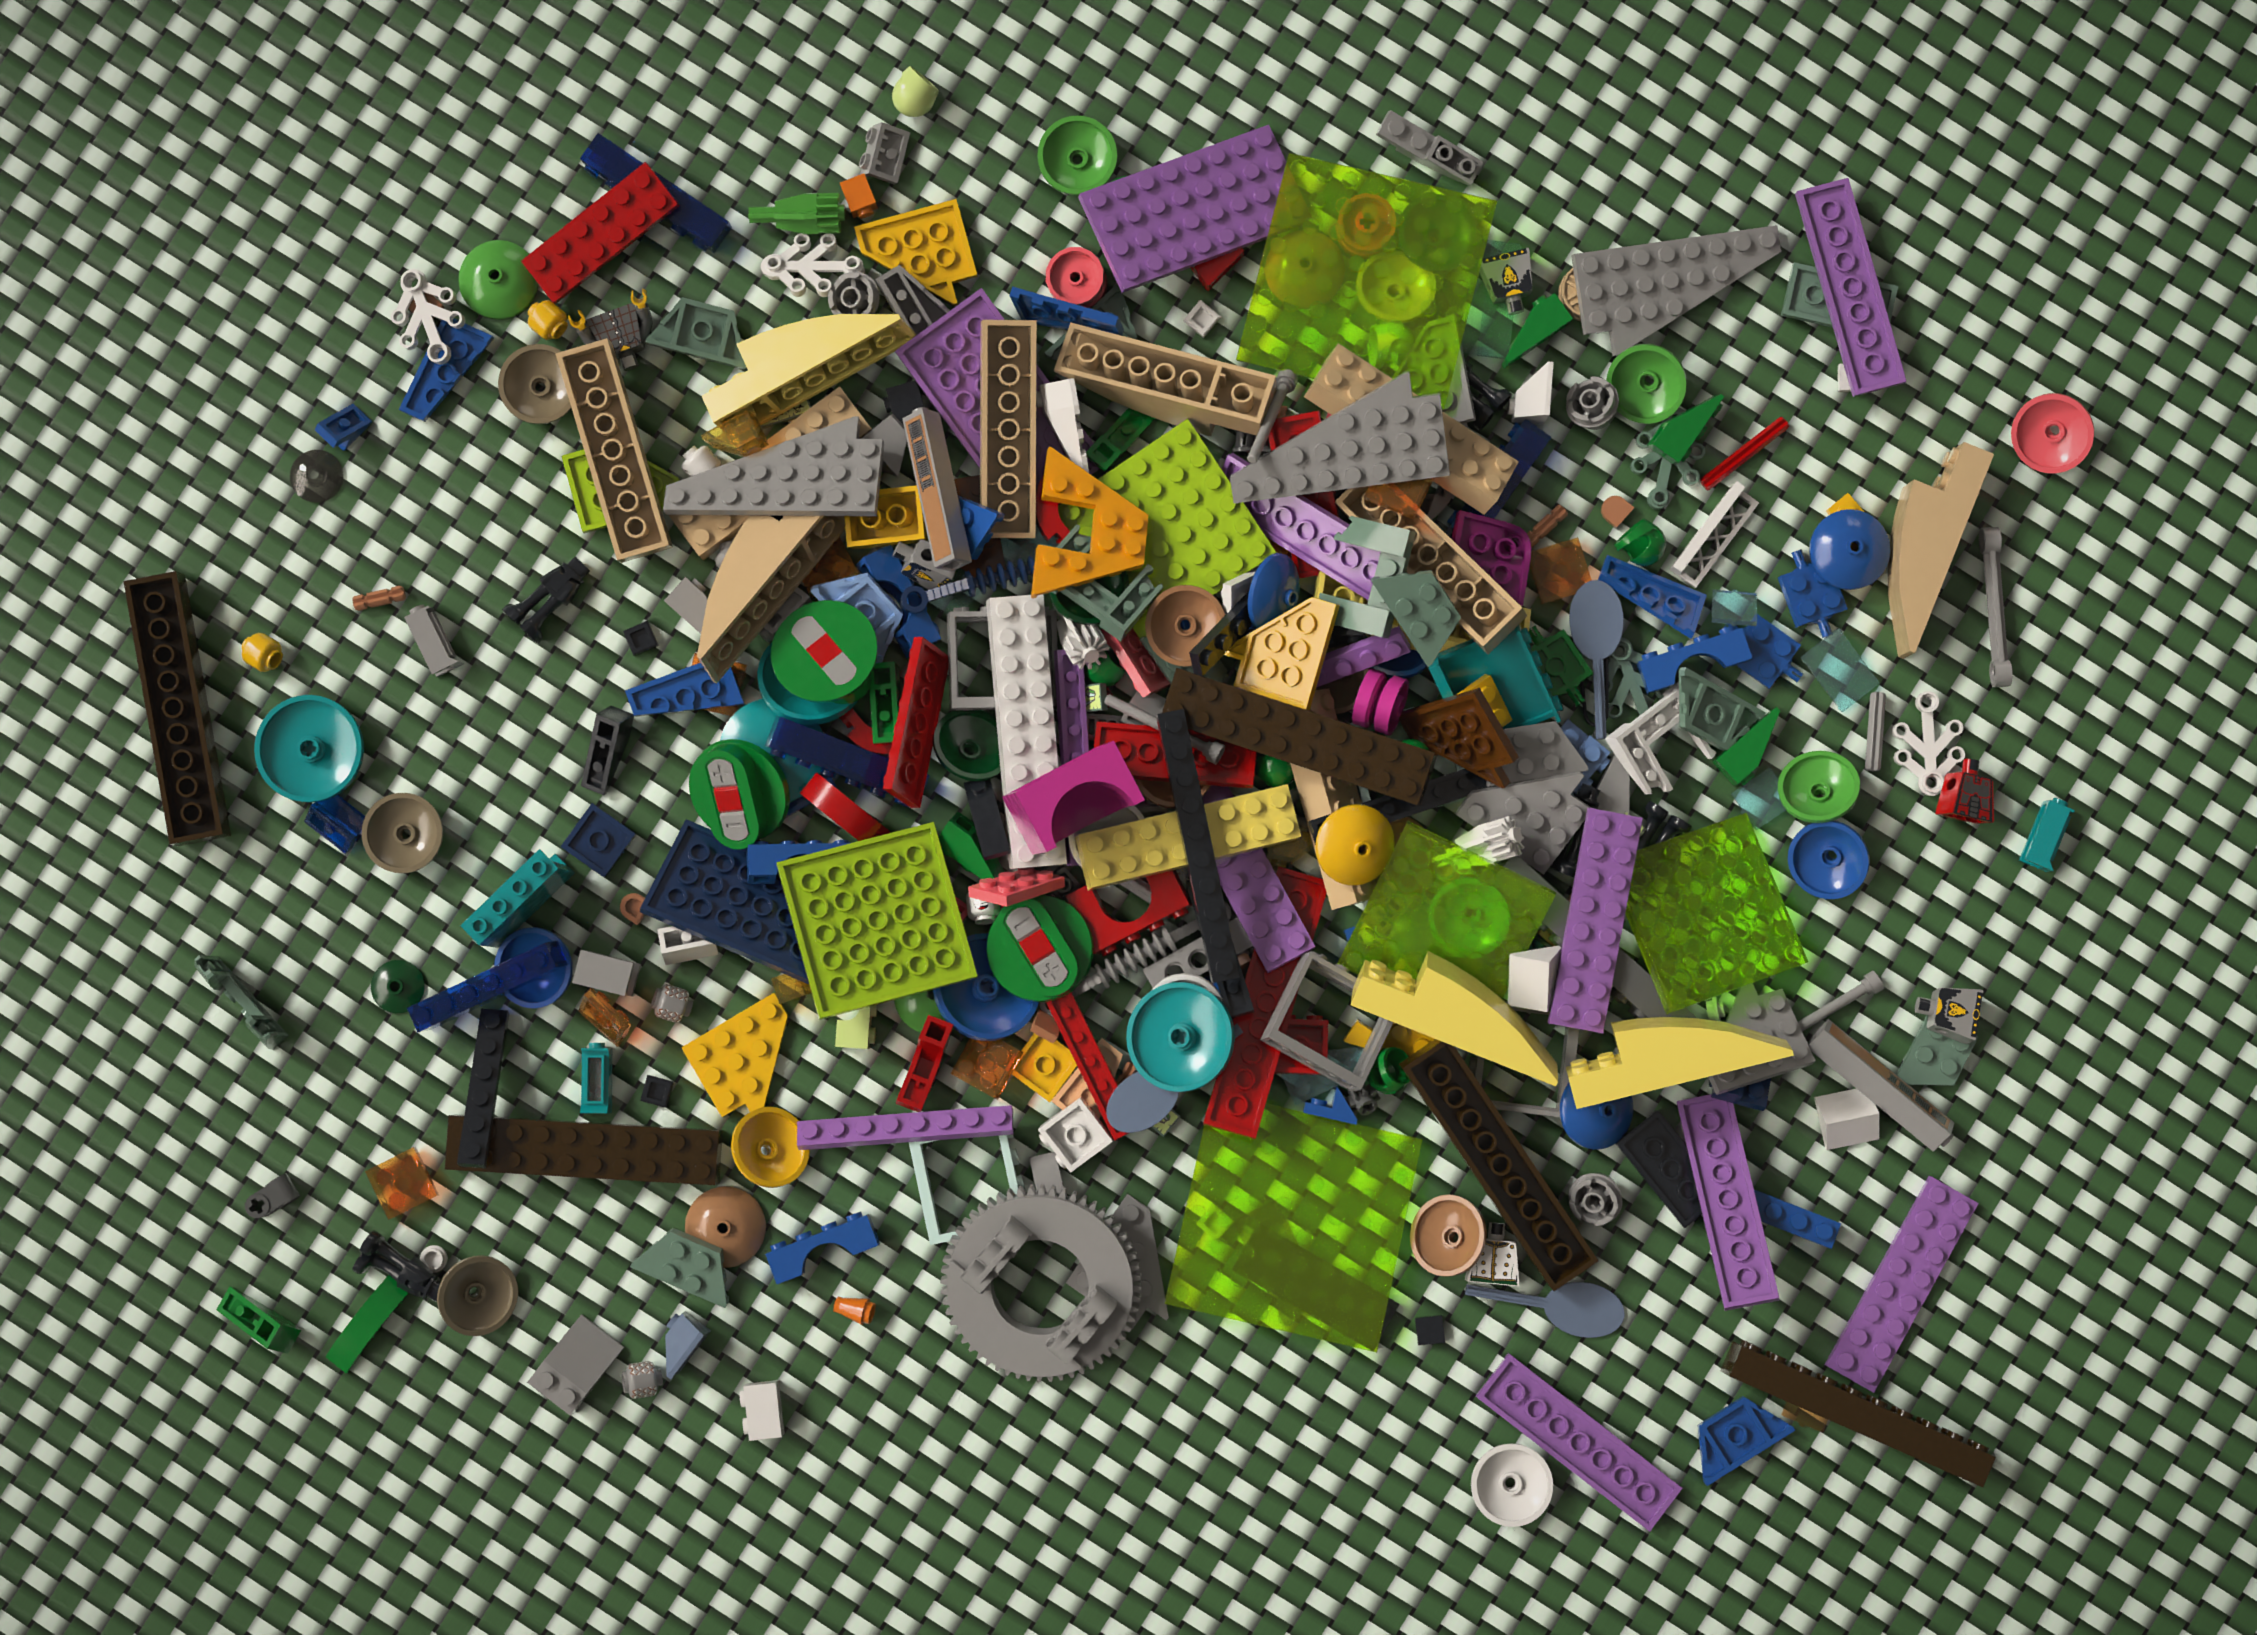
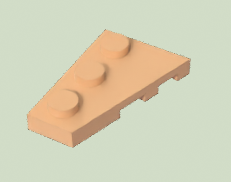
M1101 1038L1097 1044L1115 1078L1123 1054ZM1077 1068L1052 1099V1102L1064 1110L1082 1096L1098 1118L1101 1116L1079 1068Z

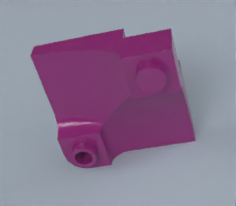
M1462 510L1458 511L1451 539L1522 607L1531 559V541L1527 533L1521 527L1505 521Z

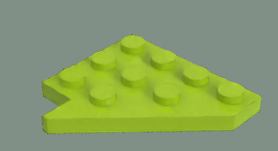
M584 449L562 455L582 532L585 534L606 528L607 525ZM647 461L663 511L666 486L680 481V479Z

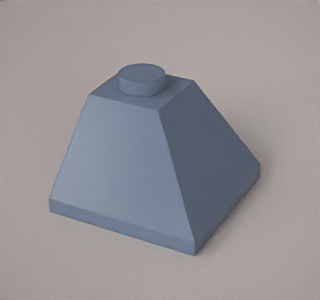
M686 1311L680 1316L676 1313L666 1325L670 1329L665 1335L666 1374L669 1379L674 1378L680 1373L711 1331Z

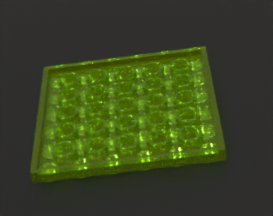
M1747 812L1637 850L1625 914L1666 1015L1808 963L1806 954Z
M1407 821L1337 964L1359 975L1365 960L1370 962L1377 960L1384 963L1390 970L1395 972L1402 970L1411 974L1412 978L1416 980L1426 954L1430 951L1469 973L1503 999L1509 986L1510 954L1528 950L1556 896V892Z

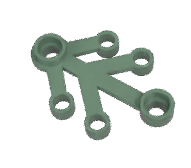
M1678 408L1674 414H1672L1667 419L1662 420V423L1671 419L1672 416H1677L1681 414L1685 410H1683L1682 408ZM1661 424L1648 432H1641L1636 437V445L1641 449L1648 448L1647 444L1644 445L1640 442V437L1646 436L1650 441ZM1694 440L1690 448H1699L1701 455L1695 456L1691 452L1689 457L1692 460H1699L1704 456L1705 448ZM1652 451L1642 458H1635L1630 464V469L1634 474L1640 475L1645 472L1648 466L1661 459L1656 487L1647 496L1648 505L1652 509L1661 510L1670 501V495L1666 489L1672 463L1655 451ZM1686 460L1675 463L1682 474V480L1685 485L1693 486L1699 481V472L1691 469ZM1641 462L1643 470H1636L1634 463ZM1688 473L1695 475L1694 482L1687 480L1686 476ZM1656 493H1661L1664 496L1663 502L1655 500Z
M1621 637L1618 646L1624 649V654L1618 656L1614 651L1608 657L1610 659L1608 663L1609 692L1613 688L1612 679L1619 665L1623 673V678L1614 699L1609 704V709L1612 705L1617 706L1619 709L1617 715H1612L1609 710L1608 717L1612 719L1618 718L1622 714V705L1629 691L1639 716L1649 709L1640 686L1645 688L1641 675L1634 672L1631 662L1637 664L1639 661H1642V654L1633 651L1631 642ZM1659 690L1654 692L1659 699L1664 697L1660 694Z

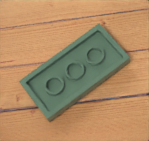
M1794 262L1791 267L1781 316L1833 328L1816 267ZM1878 282L1888 318L1891 321L1898 286Z

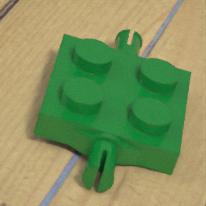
M1536 625L1532 627V630L1529 628V634L1534 642L1531 650L1532 652L1538 651L1543 664L1539 666L1542 674L1548 673L1553 685V688H1550L1552 696L1558 695L1559 697L1568 694L1576 707L1580 703L1583 704L1586 700L1577 688L1581 682L1591 677L1593 672L1566 631L1563 629L1553 636L1543 638Z

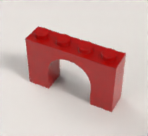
M1176 870L1146 877L1151 889V902L1147 911L1140 918L1131 922H1119L1112 918L1105 909L1097 890L1088 891L1087 885L1065 896L1067 901L1082 913L1089 924L1093 936L1094 954L1099 955L1102 953L1103 957L1118 950L1116 945L1124 941L1130 944L1141 938V932L1147 929L1153 932L1165 926L1164 921L1172 916L1176 920L1189 913L1188 908L1193 905Z

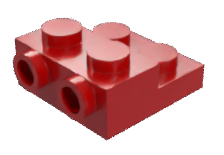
M1291 1015L1286 1035L1327 1058L1328 1020H1323V1017L1318 1015L1306 1016V1019H1296L1295 1015ZM1282 1052L1280 1053L1274 1073L1321 1075Z

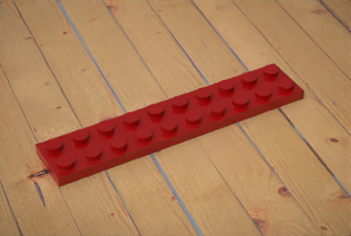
M1278 866L1276 875L1313 941L1327 893L1323 879ZM1254 949L1245 982L1255 1012L1233 1019V1026L1238 1024L1243 1033L1235 1038L1229 1063L1216 1078L1203 1125L1256 1139L1281 1051L1260 1039L1300 957L1267 973ZM1298 990L1278 1029V1031L1284 1033L1285 1035L1287 1032L1293 1007L1296 1001Z

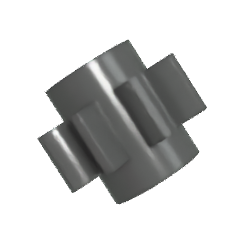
M1365 1083L1361 1090L1354 1092L1348 1090L1349 1096L1345 1097L1353 1113L1356 1114L1359 1111L1361 1115H1369L1374 1112L1378 1106L1376 1101L1381 1099L1377 1090L1372 1088L1370 1084L1366 1085Z

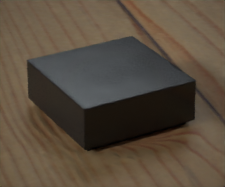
M648 621L623 631L633 656L640 655L659 646Z
M647 1075L640 1101L667 1108L674 1081Z
M1442 1315L1414 1318L1418 1346L1445 1343Z

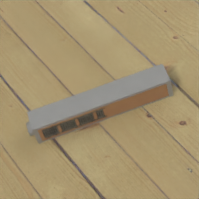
M926 407L914 409L912 414L902 419L934 568L952 572L971 563L972 559L940 413L928 410Z
M1828 1019L1811 1036L1808 1046L1816 1056L1934 1152L1940 1145L1942 1147L1946 1146L1953 1138L1954 1122L1831 1020Z

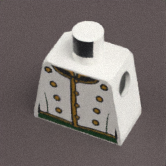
M1489 1222L1488 1238H1486L1484 1251L1477 1263L1466 1271V1281L1519 1286L1516 1242L1504 1240L1505 1224Z

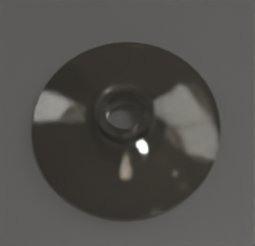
M310 450L301 454L294 461L290 471V482L293 490L302 499L313 503L325 502L333 498L341 489L344 479L343 468L338 459L323 450ZM313 470H317L319 473L316 479H311L310 473Z

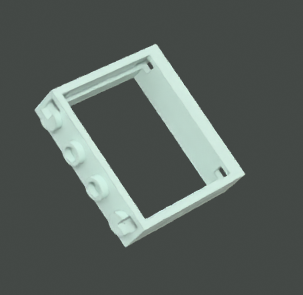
M1000 1135L999 1140L1009 1187L1017 1194L1018 1187L1022 1186L1024 1188L1022 1175H1016L1015 1165L1019 1164L1016 1148L1011 1149L1009 1141L1014 1136ZM938 1140L909 1142L930 1245L950 1241L952 1235H957L955 1231L943 1234L940 1232L922 1144Z

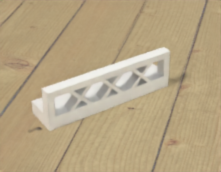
M1738 481L1730 487L1669 569L1693 588L1698 586L1759 504L1758 501L1743 491L1745 486ZM1738 496L1750 504L1745 513L1734 514L1732 504ZM1729 510L1730 515L1724 516L1726 512ZM1735 518H1740L1737 524H1735ZM1730 519L1732 531L1729 534L1718 536L1717 524L1720 520ZM1719 539H1725L1723 543L1720 545ZM1714 540L1716 547L1714 555L1702 557L1701 546L1703 543ZM1697 553L1698 558H1693L1694 555ZM1703 560H1709L1704 567ZM1699 561L1700 573L1694 580L1683 570L1689 562Z

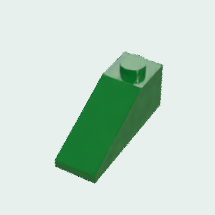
M1555 293L1548 298L1544 294L1532 303L1534 307L1528 314L1501 364L1504 369L1567 327L1573 320Z
M895 661L875 663L871 673L872 681L869 689L873 744L892 743L894 726L897 722L899 701L901 699L900 667Z
M1777 707L1770 710L1745 735L1737 739L1735 744L1712 761L1733 786L1739 783L1745 785L1755 776L1752 771L1759 766L1780 713Z
M231 1286L216 1309L270 1350L288 1354L301 1332V1329L285 1317Z

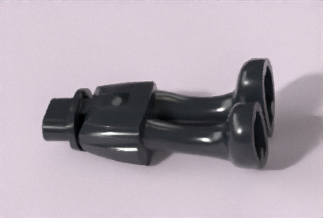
M1465 360L1469 385L1481 393L1496 411L1501 410L1513 394L1507 389L1498 390L1486 384L1472 371L1474 366ZM1471 392L1476 416L1473 425L1480 431L1490 422L1495 411Z
M575 556L568 564L563 562L561 566L540 578L541 585L529 597L518 604L505 605L502 611L515 624L519 625L525 619L528 612L550 594L551 597L545 604L520 625V628L538 644L543 639L541 632L543 622L562 604L567 606L572 601L580 585L584 583L582 579L590 570Z
M1582 783L1578 794L1574 793V796L1591 808L1598 809L1599 803L1596 801L1601 790ZM1585 820L1574 834L1567 857L1566 854L1571 839L1551 864L1550 868L1575 878Z
M1651 801L1645 807L1648 818L1645 828L1639 837L1629 895L1631 896L1634 895L1638 887L1642 888L1643 884L1662 866L1659 860L1673 837L1678 834H1687L1692 828L1689 823L1679 817L1670 815L1662 833L1649 852H1647L1646 849L1657 828L1669 814L1667 810Z
M375 1230L370 1232L360 1247L361 1255L356 1260L352 1271L357 1274H363L369 1268H378L390 1275L397 1282L398 1288L417 1297H422L424 1300L430 1298L437 1302V1293L440 1282L437 1281L438 1276L433 1275L429 1267L416 1256L411 1260L406 1258L393 1248L380 1233Z

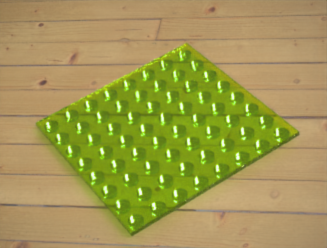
M1289 153L1236 361L1279 371L1289 369L1294 374L1315 379L1325 360L1339 343L1392 379L1409 371L1412 392L1418 396L1440 393L1441 405L1444 410L1497 201Z
M1267 1103L1255 1140L1204 1125L1164 1304L1377 1352L1422 1139L1311 1115Z

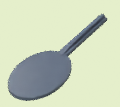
M1592 580L1583 584L1576 592L1570 607L1569 624L1576 647L1584 656L1593 660L1596 739L1600 740L1607 737L1603 659L1609 657L1620 642L1623 632V611L1615 591L1603 581Z
M1238 1024L1234 1026L1235 1038L1243 1033ZM1136 1072L1120 1083L1112 1093L1107 1105V1119L1113 1128L1121 1132L1133 1133L1146 1130L1168 1115L1178 1099L1179 1092L1156 1087L1143 1078L1139 1072Z
M1566 1283L1554 1292L1551 1290L1546 1298L1466 1284L1465 1295L1544 1308L1547 1318L1553 1325L1574 1336L1586 1338L1605 1336L1617 1330L1624 1320L1625 1313L1620 1300L1609 1290L1591 1283Z

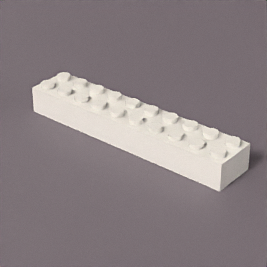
M1043 594L1038 595L1034 599L1031 598V595L995 597L989 598L986 601L1003 796L1058 768ZM1003 800L1006 837L1011 854H1008L1009 869L1067 864L1065 838L1056 843V848L1045 853L1032 855Z

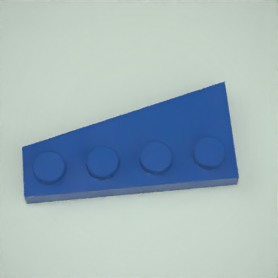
M1012 286L1009 296L1021 320H1037V325L1068 330L1071 322L1123 335L1124 328L1119 317L1113 313L1097 311Z
M453 319V324L459 322V320ZM441 320L437 330L442 342L450 348L451 357L447 363L439 365L431 361L426 352L399 410L426 422L493 341L494 337L466 323L462 328L455 329L448 322ZM444 350L438 353V358L444 356Z
M1606 556L1598 577L1599 581L1607 583L1617 593L1692 639L1707 596L1706 594L1612 556Z
M701 663L625 690L635 717L745 705L732 667L716 684L712 681Z

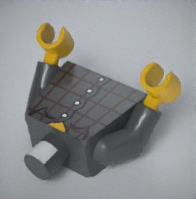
M643 288L642 294L644 297L642 299H637L632 290V303L586 319L588 324H585L584 314L580 310H577L581 316L578 322L572 321L570 315H568L570 325L577 328V333L585 345L606 338L612 342L617 360L620 359L624 371H630L639 366L635 353L645 350L646 338L651 334L653 320L649 305L646 303L647 291Z

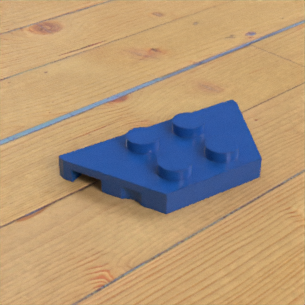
M958 496L971 559L977 560L983 551L984 545L993 536L991 529L996 522H1002L1005 514Z
M1744 1396L1737 1399L1697 1425L1703 1482L1706 1486L1712 1484L1794 1432V1427Z

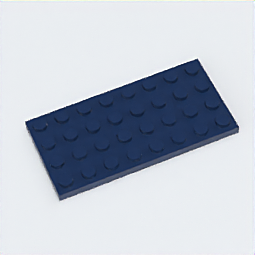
M686 819L640 907V912L809 984L780 876L778 875L775 884H748L747 848L732 849L726 847L715 838L711 829Z

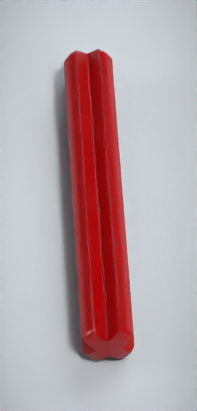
M1783 417L1776 419L1700 479L1701 485L1707 491L1713 488L1789 428L1788 422Z

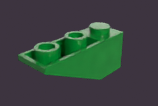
M1722 394L1715 395L1662 423L1647 446L1672 464L1679 463L1680 461L1684 462L1692 452L1690 446L1694 440H1699L1706 432L1708 427L1705 424L1710 417L1714 418L1721 410L1723 405L1720 402L1725 396Z
M957 812L938 836L943 854L952 857L961 864L964 870L974 873L980 879L999 877V873L1005 872L997 858L984 860L974 822L960 812Z

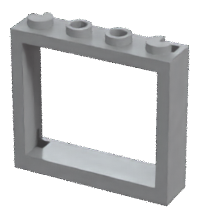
M969 607L953 608V612L947 614L950 711L995 710V697H959L956 623L988 622L987 607H980V611H969ZM1045 607L1053 709H1057L1053 652L1058 650L1056 610H1049V607Z
M1310 951L1300 957L1260 1040L1351 1092L1361 1090L1393 1024L1392 1021L1381 1017L1378 1018L1353 1073L1278 1031L1308 968L1353 992L1357 978L1349 974L1350 970L1340 964L1333 965L1326 961L1327 957L1325 955H1319L1314 951Z
M1510 1006L1514 1011L1543 1015H1549L1550 1009L1548 1012ZM1565 1026L1556 1108L1491 1100L1496 1109L1560 1117L1561 1097L1569 1083L1566 1067L1571 1066L1570 1062L1576 1060L1579 1029ZM1475 1055V1057L1470 1058L1469 1069L1481 1085L1484 1058Z

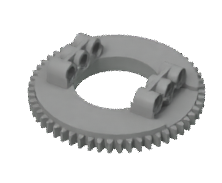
M1030 1184L1028 1192H1025L1022 1186L1018 1187L1017 1194L1009 1188L1007 1190V1197L998 1192L996 1196L997 1202L992 1197H989L986 1201L987 1206L980 1203L977 1207L979 1212L972 1209L969 1214L971 1219L965 1217L962 1221L964 1227L958 1226L955 1232L957 1235H952L950 1239L953 1245H948L946 1252L950 1255H945L943 1258V1262L947 1265L942 1266L941 1273L945 1274V1276L941 1277L940 1283L946 1286L942 1287L941 1294L947 1295V1297L943 1299L942 1303L943 1305L950 1306L946 1309L945 1313L946 1315H953L949 1323L950 1325H957L955 1334L963 1335L961 1343L968 1342L970 1344L968 1350L970 1352L974 1350L978 1352L977 1359L986 1358L985 1365L988 1366L993 1363L996 1365V1371L1003 1368L1005 1369V1375L1008 1376L1013 1372L1016 1374L1017 1379L1021 1375H1025L1027 1381H1030L1032 1376L1037 1377L1038 1382H1041L1042 1377H1047L1049 1382H1052L1053 1376H1058L1061 1381L1064 1379V1374L1074 1378L1075 1371L1077 1370L1084 1374L1085 1365L1091 1370L1094 1369V1360L1102 1364L1104 1361L1103 1354L1108 1357L1112 1356L1113 1351L1111 1347L1118 1349L1120 1346L1118 1340L1124 1341L1127 1334L1124 1331H1131L1132 1325L1129 1322H1135L1136 1315L1133 1312H1138L1139 1304L1135 1302L1141 1299V1294L1137 1293V1291H1141L1142 1283L1136 1282L1141 1280L1142 1276L1141 1272L1136 1271L1140 1267V1262L1133 1261L1137 1257V1252L1129 1251L1133 1246V1242H1124L1128 1236L1127 1231L1118 1233L1122 1224H1111L1114 1220L1113 1214L1104 1217L1105 1207L1098 1211L1095 1210L1097 1201L1094 1200L1088 1205L1086 1204L1087 1195L1078 1200L1077 1191L1075 1190L1070 1196H1067L1066 1187H1063L1061 1192L1057 1193L1055 1185H1052L1050 1191L1047 1192L1044 1184H1041L1039 1191H1036L1033 1184ZM1045 1240L1065 1247L1078 1258L1086 1272L1089 1292L1062 1325L1051 1328H1035L1024 1325L1006 1313L996 1297L993 1279L1000 1274L1010 1259L1014 1258L1026 1241Z

